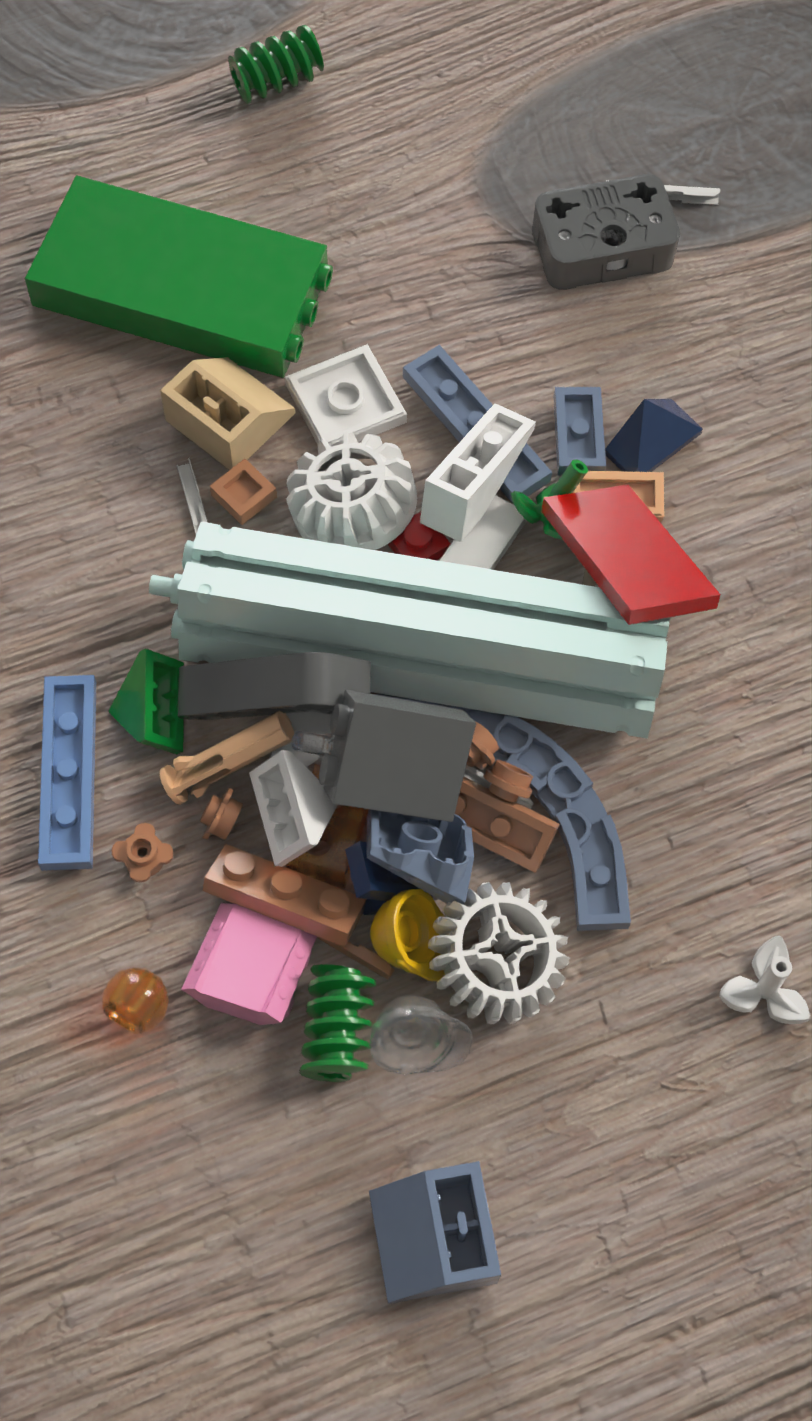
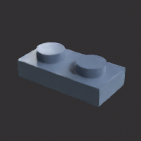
M555 387L553 398L558 476H562L572 460L582 461L587 466L588 471H605L606 457L601 387Z

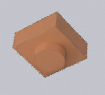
M243 459L210 485L211 496L241 525L277 498L276 487L246 459Z

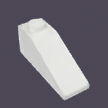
M494 404L425 480L420 523L462 542L486 513L531 436L536 422Z

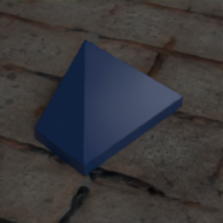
M644 399L605 448V455L623 472H652L701 435L703 428L672 399Z

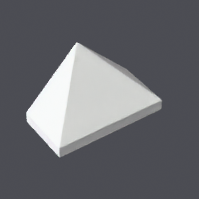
M281 750L249 772L274 865L281 867L318 844L338 805L332 803L323 789L324 785H320L319 780L289 750Z

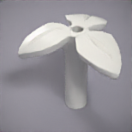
M775 936L766 941L754 955L752 967L759 979L757 983L745 977L737 976L728 980L721 988V1000L733 1010L752 1012L761 998L767 1001V1010L770 1018L778 1022L801 1024L810 1019L809 1008L803 997L795 990L780 988L792 971L789 953L781 936Z

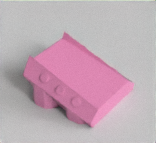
M221 903L181 990L207 1008L258 1025L282 1023V1020L290 1015L294 1004V991L303 970L309 963L312 954L311 950L317 936L237 904Z

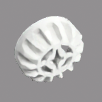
M343 433V444L331 447L327 440L323 439L317 444L318 456L306 452L298 459V470H294L287 479L286 484L289 495L286 500L295 526L303 539L377 550L397 538L410 523L417 505V490L410 464L404 460L400 448L395 444L386 442L383 444L380 436L366 434L362 442L358 443L353 433ZM356 459H372L377 465L365 466Z

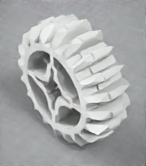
M490 882L482 883L477 888V894L468 888L465 904L463 905L455 900L452 903L448 902L443 908L446 917L440 916L433 923V928L439 935L429 940L428 948L441 955L429 962V969L435 971L444 970L445 976L437 982V989H446L451 985L456 993L450 998V1005L455 1007L464 1000L469 1002L467 1008L468 1018H475L483 1009L485 1010V1018L488 1024L497 1023L502 1014L508 1024H514L519 1021L521 1013L531 1018L539 1013V1003L548 1005L554 1000L555 994L551 988L557 989L564 984L566 978L558 969H563L567 966L570 957L557 950L567 944L568 937L554 935L552 929L560 923V917L554 916L547 920L542 914L547 907V900H540L534 906L529 903L530 888H523L515 897L513 896L510 882H503L496 892ZM480 917L482 927L478 930L479 943L474 944L468 950H463V934L468 921ZM508 921L515 924L525 935L516 933L510 927ZM494 945L496 951H504L505 954H512H510L506 959H504L502 954H493V952H485L488 951ZM533 955L534 968L531 979L524 989L519 990L516 980L520 976L519 962ZM471 970L483 973L487 977L490 987L481 982Z

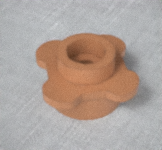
M476 722L466 765L484 769L487 764L491 766L495 762L493 754L499 749V746L493 735L478 722Z
M228 788L221 798L212 795L200 819L201 823L207 825L202 838L207 840L210 834H213L225 840L229 835L243 806V803L231 798L233 789Z
M141 823L135 827L134 834L125 841H117L113 845L112 856L115 861L125 864L133 881L145 882L151 876L158 873L163 864L171 862L173 859V849L170 844L162 843L157 838L153 825ZM146 849L147 854L142 857L138 855V851Z

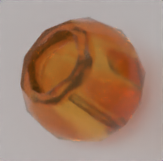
M130 968L119 971L106 983L102 996V1009L106 1016L120 1027L134 1034L152 1031L164 1019L169 1003L168 990L161 977L146 968Z

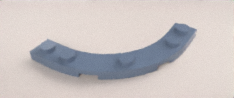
M374 694L461 709L474 721L484 726L493 735L499 746V749L493 754L495 762L496 760H502L531 774L533 779L529 787L533 790L532 794L546 809L551 819L560 824L558 831L565 844L571 865L577 931L629 929L631 919L626 869L622 846L611 815H607L602 802L593 790L591 779L562 747L535 726L516 716L385 694Z

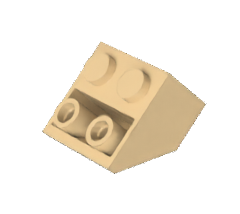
M228 357L192 360L160 390L165 420L229 470L243 459L248 460L296 413L292 405Z

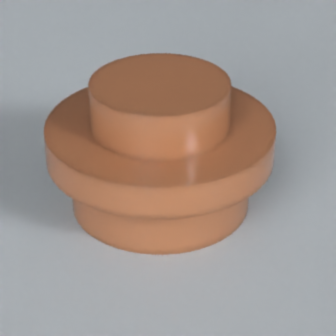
M496 760L493 769H486L483 776L491 783L488 790L509 802L516 803L519 796L529 798L533 791L529 787L533 776L525 770L502 760Z

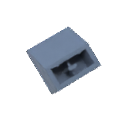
M479 1161L423 1171L369 1190L388 1304L498 1283L501 1277V1270Z

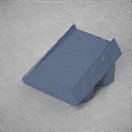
M368 809L367 858L446 904L448 902L452 903L455 900L464 905L474 861L472 828L466 826L465 820L454 814L453 822Z

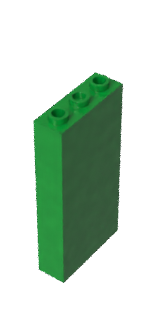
M76 175L25 277V282L32 306L208 357H228L239 366L284 378L290 362L297 363L300 358L304 342L303 331L305 326L312 327L318 312L317 298L320 291L326 292L332 279L333 266L328 265L327 245Z

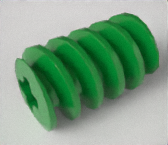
M307 25L298 26L296 33L290 30L282 32L280 40L276 36L267 37L265 46L256 41L251 43L249 51L244 47L236 48L234 56L229 55L228 57L233 82L246 104L252 103V89H255L260 97L264 99L267 98V84L271 83L275 91L281 93L283 92V78L286 77L290 85L295 88L298 87L299 72L303 74L307 82H312L314 80L313 67H317L320 71L324 69L319 44L311 28Z
M312 965L310 970L318 978L310 981L308 991L316 999L307 1003L306 1012L314 1020L307 1022L303 1030L306 1037L312 1041L305 1043L301 1049L303 1057L311 1062L303 1064L299 1069V1073L306 1078L318 1081H349L353 1073L368 1070V1064L355 1059L354 1052L370 1049V1043L356 1037V1031L372 1028V1022L358 1016V1010L374 1007V1001L361 996L360 990L375 987L376 980L363 975L357 969L342 965Z

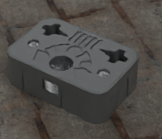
M643 174L540 194L535 202L532 235L536 247H538L549 285L559 290H567L583 285L627 279V277L669 270L675 259L680 229L661 179L655 175Z

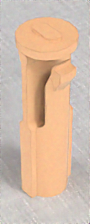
M278 711L195 756H179L173 760L174 768L171 765H166L160 769L161 783L167 795L173 802L181 805L188 800L187 788L194 785L191 795L194 794L196 798L203 796L210 784L295 740V733L291 725L292 722L286 713Z

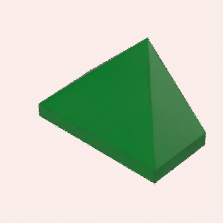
M145 648L138 653L108 712L137 742L178 755L183 752L184 719L178 718L179 667L184 666V662Z

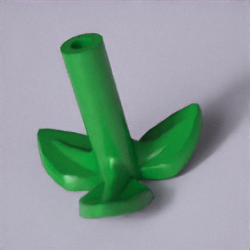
M572 460L558 482L546 487L536 496L537 504L525 494L513 491L511 498L517 511L531 524L541 520L545 534L563 540L541 512L543 498L573 493L587 474L588 468L582 461Z

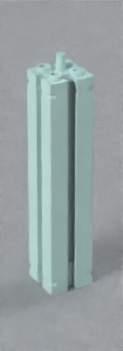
M206 522L200 523L195 540H187L182 559L183 574L176 573L174 578L152 575L150 579L149 594L170 597L171 603L178 604V609H176L173 616L171 637L178 639L179 660L198 663L205 660L209 663L305 652L338 654L371 662V692L611 733L624 731L629 736L648 739L655 710V700L658 698L665 671L668 642L666 637L670 617L628 625L600 587L236 527L223 529L218 524Z

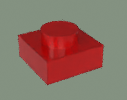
M420 511L413 515L405 530L391 541L388 546L394 554L437 561L444 555L451 543L444 534L420 523Z

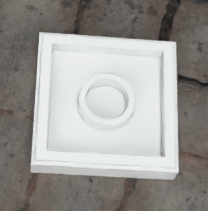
M368 344L285 377L286 387L317 444L323 439H326L331 447L343 444V433H353L357 441L360 442L366 434L377 435L407 423V413Z

